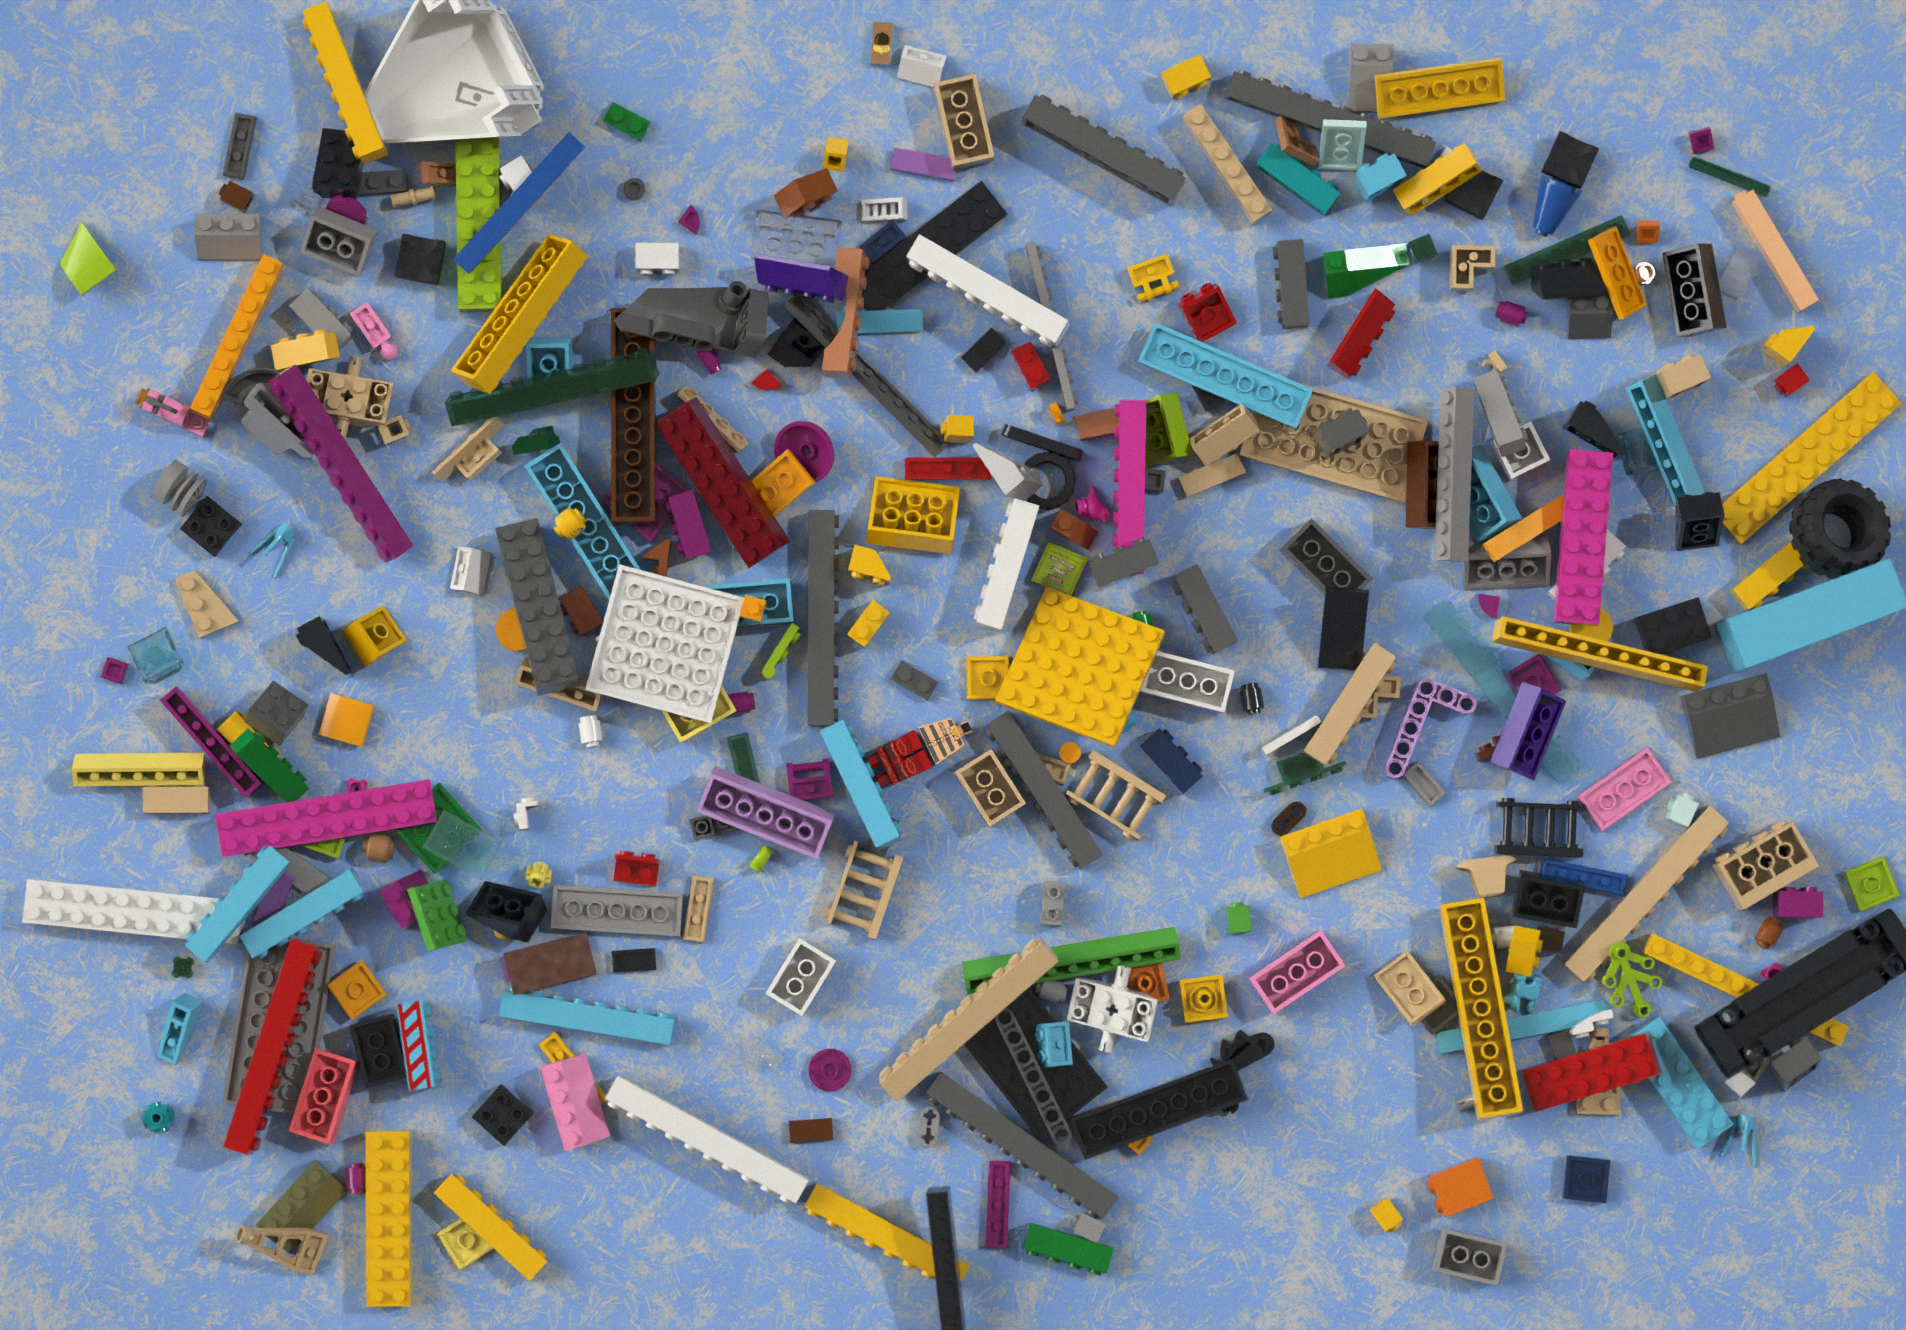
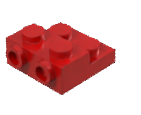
M1211 282L1200 287L1201 291L1194 295L1193 293H1188L1182 296V301L1178 303L1196 339L1201 342L1237 324L1220 287L1216 283L1212 285Z

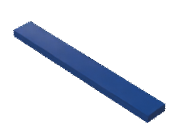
M568 132L453 260L468 274H471L582 152L585 146Z

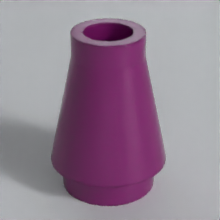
M714 348L709 351L695 349L697 353L695 356L711 375L722 369Z

